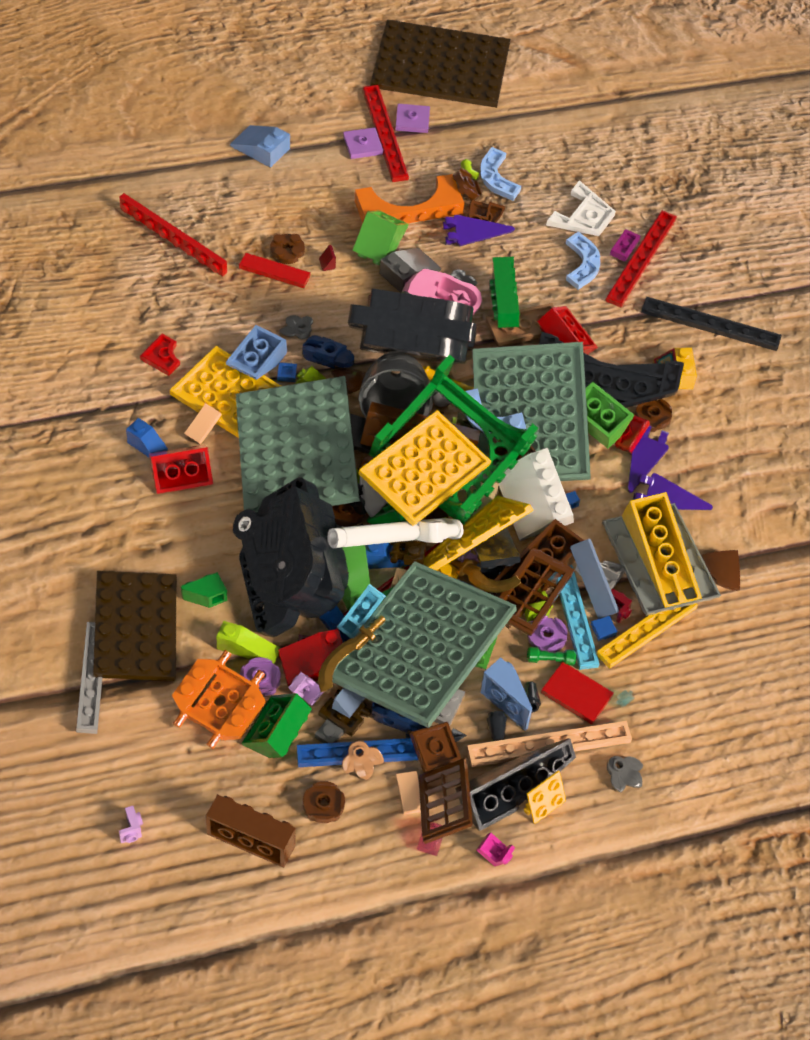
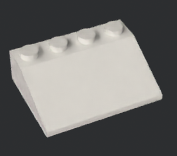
M548 448L526 455L518 460V463L512 470L508 468L505 471L506 477L499 484L503 497L530 504L533 509L532 512L513 523L519 541L539 535L554 519H557L565 526L574 523L571 507Z

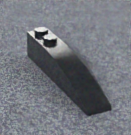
M567 738L524 754L470 780L472 821L477 830L481 831L515 813L519 809V805L528 800L527 793L556 771L559 770L561 772L576 758L571 739ZM461 786L455 788L456 792L461 791Z

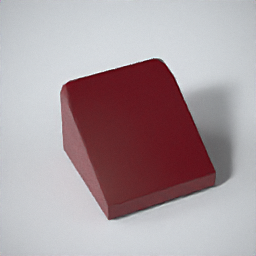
M328 245L319 257L323 271L336 268V256L331 245Z

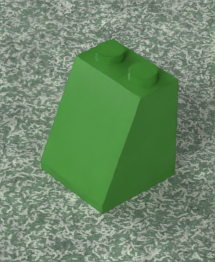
M380 210L368 211L353 251L357 252L359 257L365 259L368 257L373 260V263L380 265V259L397 249L409 224Z

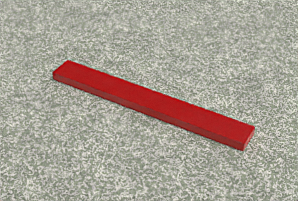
M379 85L364 86L362 88L363 95L383 148V156L392 182L409 180V175Z
M661 210L607 295L606 302L620 308L623 306L674 225L677 216Z

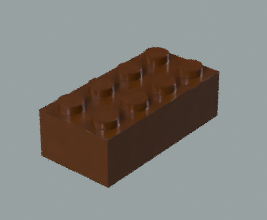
M217 794L206 814L207 835L280 867H285L295 848L296 828L292 824L276 820L268 813L255 811L247 804L241 805L231 797H223Z

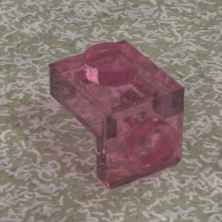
M431 822L430 830L442 825ZM421 833L417 850L438 856L443 838L425 844Z

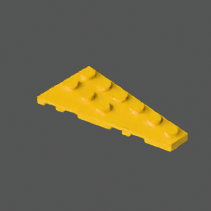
M497 495L462 525L463 535L460 539L447 538L424 558V565L437 571L532 512L531 505Z

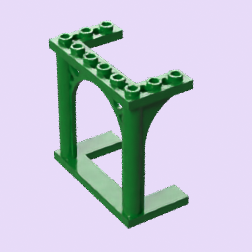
M449 354L437 367L432 381L392 425L387 423L375 436L369 455L375 458L390 447L391 444L389 442L437 390L483 430L489 443L490 465L476 479L459 489L466 492L467 500L461 502L458 499L457 491L452 495V498L449 497L438 506L451 518L459 520L464 525L470 519L474 510L477 511L482 505L481 499L484 496L488 498L494 491L493 485L496 482L500 484L506 477L505 471L508 468L512 470L518 463L516 460L518 456L521 455L523 457L527 453L530 446L534 443L533 441L537 438L535 433L539 428L533 423L527 429L516 428L503 422L447 377L455 361ZM493 437H495L497 441L500 440L501 442L494 443ZM503 447L507 450V454L499 456L495 454L494 449ZM495 459L499 460L496 464L497 466L493 465ZM484 474L488 476L487 479L483 478ZM471 486H475L476 489H474L473 493L471 494L469 488Z

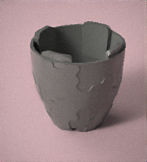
M398 351L386 353L374 361L362 380L359 392V403L365 418L367 419L371 401L406 410L430 383L421 364L411 355ZM392 371H400V373L395 374ZM433 394L416 414L428 417L433 406Z

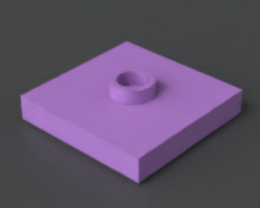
M398 104L395 131L428 133L430 106Z
M376 128L343 132L351 159L383 155V148Z

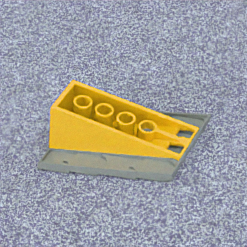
M667 492L631 500L622 516L603 520L602 523L646 616L703 601H710L721 596L675 503L670 504Z

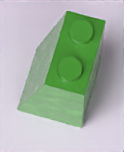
M365 545L342 547L345 552L349 572L347 588L342 598L347 610L352 608L370 584Z

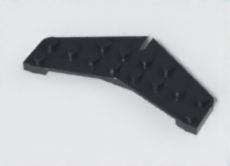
M542 332L539 345L564 343L558 337ZM583 353L585 388L594 382L625 408L670 397L678 392L684 366L683 362L666 361L665 363L615 365L601 362Z

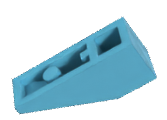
M369 584L337 628L349 638H354L359 632V628L367 622L386 596Z

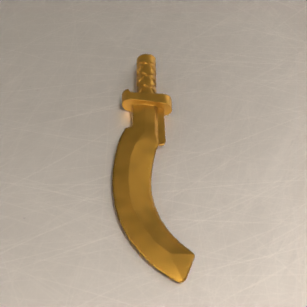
M468 558L463 562L457 559L450 562L451 565L458 568L456 571L457 575H468L469 581L474 586L486 592L499 593L508 591L521 583L517 575L506 580H492L480 572L481 568L473 565L472 560Z
M382 615L367 628L362 625L359 628L361 633L356 638H351L342 643L325 659L318 677L321 692L333 687L332 678L334 670L344 657L354 650H360L369 640L373 641L376 638L374 632L386 621Z

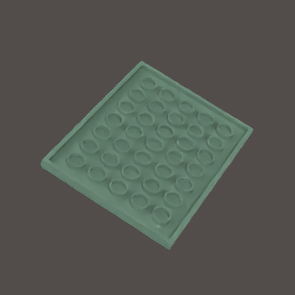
M583 342L473 349L474 389L478 388L482 406L496 417H504L522 412L526 429L532 423L536 425L539 429L535 433L537 438L533 441L532 446L535 451L548 448L560 481L591 480ZM480 431L477 448L489 458V443L485 433ZM495 459L493 465L497 466V460ZM484 474L483 478L487 479L488 476Z
M345 376L236 394L244 510L250 509L258 512L261 502L266 496L298 477L314 483L320 499L330 503L332 506L360 501Z
M414 561L364 624V627L367 628L380 615L386 619L374 632L376 638L373 641L369 640L360 650H354L344 657L334 670L332 682L429 728L516 612V605Z

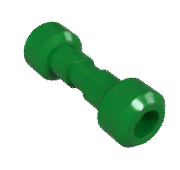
M529 647L527 650V661L529 663H537L539 660H555V662H564L569 666H573L576 662V652L566 649L564 652L542 651L538 647Z

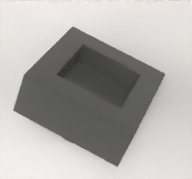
M327 719L315 733V738L322 743H336L344 734V730Z

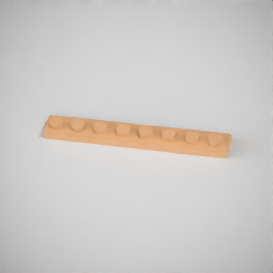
M627 721L467 745V753L471 767L508 762L567 738L571 739L574 751L631 743L632 737Z

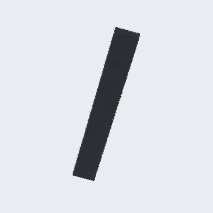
M647 296L641 313L774 351L778 350L782 337L781 334Z

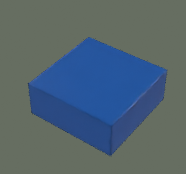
M279 362L277 381L296 382L297 364Z
M610 616L591 622V627L598 641L617 636V630Z

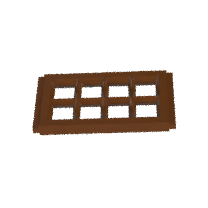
M533 547L514 574V576L517 575L521 579L526 572L538 579L532 589L522 583L518 585L529 592L524 601L510 595L514 588L502 592L499 597L505 601L509 598L520 604V607L507 624L532 636L575 569ZM533 560L547 566L541 576L528 569ZM549 569L563 575L557 584L544 578ZM541 581L554 588L549 597L535 591ZM532 594L545 600L540 610L527 604ZM524 607L537 614L532 623L518 617Z
M465 758L419 775L422 838L425 844L472 827L468 765ZM460 772V778L446 783L445 777ZM442 778V785L428 790V783ZM461 784V791L447 796V789ZM443 791V798L428 802L429 796ZM462 797L461 805L448 809V802ZM444 805V811L429 816L430 809ZM463 811V818L449 823L448 816ZM442 818L445 819L444 825L430 830L431 822Z

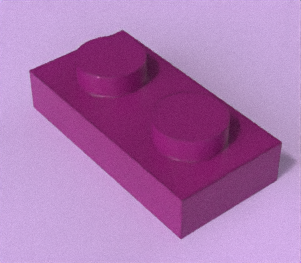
M625 229L611 249L610 255L626 261L640 241L641 235Z

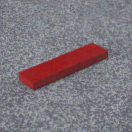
M245 253L239 264V269L300 288H305L311 276V272L249 253Z

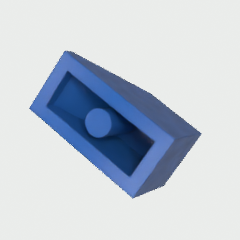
M140 418L135 420L126 429L127 443L147 457H149L150 453L168 451L167 446L154 428Z
M390 543L365 545L368 569L403 567L400 564V560L395 564L390 562L389 551L392 548Z

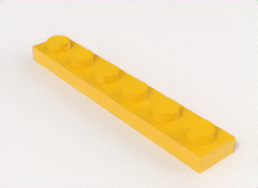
M695 603L649 615L599 649L597 656L610 669L694 611L698 604Z

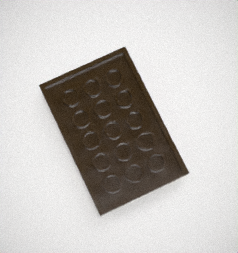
M97 571L93 677L175 681L177 574Z

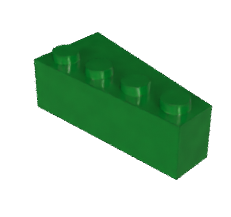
M493 257L492 279H489L493 319L497 321L498 328L519 327L520 312L517 283L515 282L514 257Z

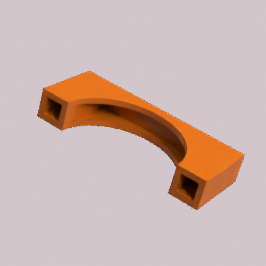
M453 174L437 176L435 194L426 202L414 206L390 204L378 197L372 187L355 189V204L362 224L367 212L380 210L406 223L462 215L464 201L457 189V183L452 177Z

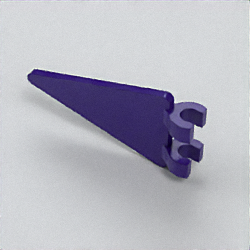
M461 215L445 217V222H443V229L455 227V232H448L447 237H445L447 245L457 243L458 246H464L512 233L515 230L513 226Z
M649 426L632 452L628 483L629 493H632L640 484L637 482L638 476L641 474L648 475L668 451L669 446L666 445L668 432L662 430L658 441L648 438L652 426Z
M653 473L651 477L643 474L638 476L637 482L649 485L646 495L634 493L633 500L667 492L670 504L675 503L678 510H712L713 508L711 504L657 473Z

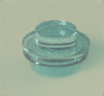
M625 690L617 696L618 701H616V704L622 708L635 699L632 695L633 692Z

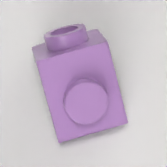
M302 672L293 679L292 684L288 687L311 706L324 693L320 691L319 685L312 678Z
M134 806L125 808L129 827L119 830L121 843H132L142 837L140 825L143 824L140 812H135Z

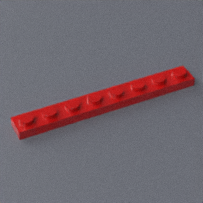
M125 193L119 196L120 209L124 213H128L136 221H140L148 229L155 231L162 238L170 241L175 247H179L187 255H191L201 264L209 267L213 272L218 273L222 277L227 274V261Z

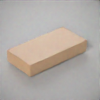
M205 403L184 434L201 445L222 414Z
M417 771L396 774L403 814L421 812Z

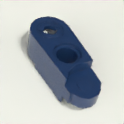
M313 335L302 346V355L310 362L333 369L335 366L348 368L354 364V354L347 349L346 345L326 337Z
M375 702L372 703L371 715L378 723L406 733L408 730L413 732L427 728L407 717L399 716L400 714Z

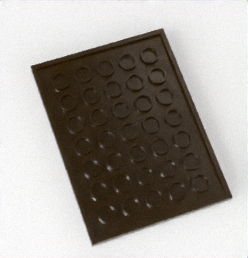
M387 20L370 86L379 85L381 90L497 108L511 39Z

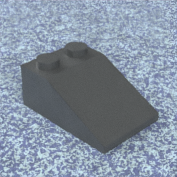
M420 248L394 251L380 259L379 274L399 292H402L408 280L420 270L429 269L439 272L441 267Z

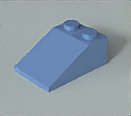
M250 125L230 143V146L271 168L290 149V134L277 127Z
M255 325L228 358L226 365L257 380L276 367L287 354L286 339Z
M499 658L484 672L480 693L526 731L532 712L531 704L513 665Z

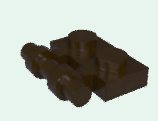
M418 540L391 542L392 548L389 551L390 562L395 564L398 560H404V565H412L414 561L424 565L427 542Z
M338 689L334 696L336 697L341 690ZM330 697L319 710L318 715L325 720L328 719L352 737L364 723V718L359 715L363 714L368 718L372 711L362 702L352 716L348 718L332 709L334 699Z

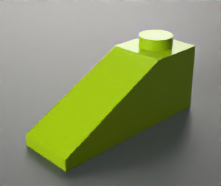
M223 621L216 636L218 650H227L231 654L247 659L267 658L274 665L279 655L278 650L281 649L247 628L227 621Z

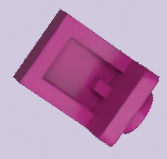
M488 833L476 851L496 867L502 864L505 865L512 859V852L515 847L513 845L506 846L492 833Z

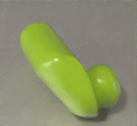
M462 160L461 168L467 170L472 175V179L477 180L480 173L472 170L470 160Z

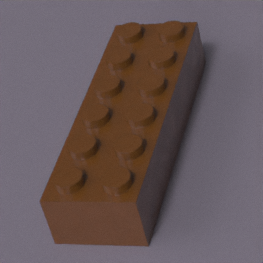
M371 401L360 444L372 447L375 436L387 423L392 425L405 410ZM415 413L389 443L391 445L428 417ZM453 424L477 447L480 436L479 430Z
M554 519L519 554L520 562L515 563L513 566H508L495 580L512 578L533 547L571 566L575 559L570 546L582 542L584 539L557 519ZM533 560L528 569L541 576L547 566ZM549 569L544 578L554 583L562 574ZM526 572L520 579L522 584L531 589L538 580ZM541 581L535 591L541 593L546 591L550 585ZM516 586L510 595L524 601L529 592ZM487 592V593H489V594H491V595H494V596H496V597H498V598H499L500 595L502 594V592H499V593H490V592ZM532 594L527 604L535 603L539 597ZM507 598L506 601L515 604L516 609L518 610L520 604ZM525 607L522 609L518 617H521L525 613ZM509 624L505 625L508 629L511 627Z

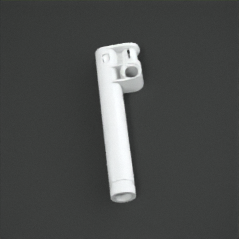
M438 518L421 520L414 526L405 521L332 528L329 530L327 538L332 548L410 540L438 543L443 542L447 538L460 539L463 535V526L456 519Z

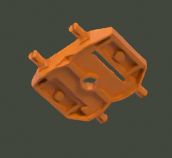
M224 650L217 660L197 659L172 694L180 710V714L173 724L180 728L187 718L202 725L213 733L208 743H206L212 749H214L219 740L241 739L266 703L258 685L265 674L258 670L252 680H248L226 667L225 663L232 655L227 650ZM214 674L217 675L195 707H191ZM224 697L226 701L223 705L218 706L215 704L217 698Z

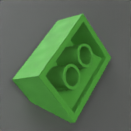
M592 382L585 388L588 433L608 449L622 436L633 419L634 414Z

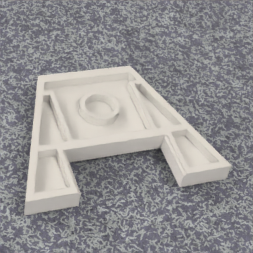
M578 181L571 191V196L583 202L570 218L554 211L547 220L546 225L599 236L613 219L616 211L581 181Z

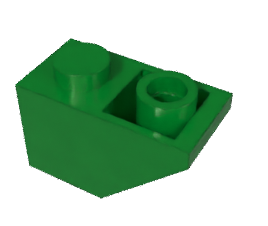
M218 572L205 575L196 581H189L181 586L182 599L188 602L211 608L227 601V589Z

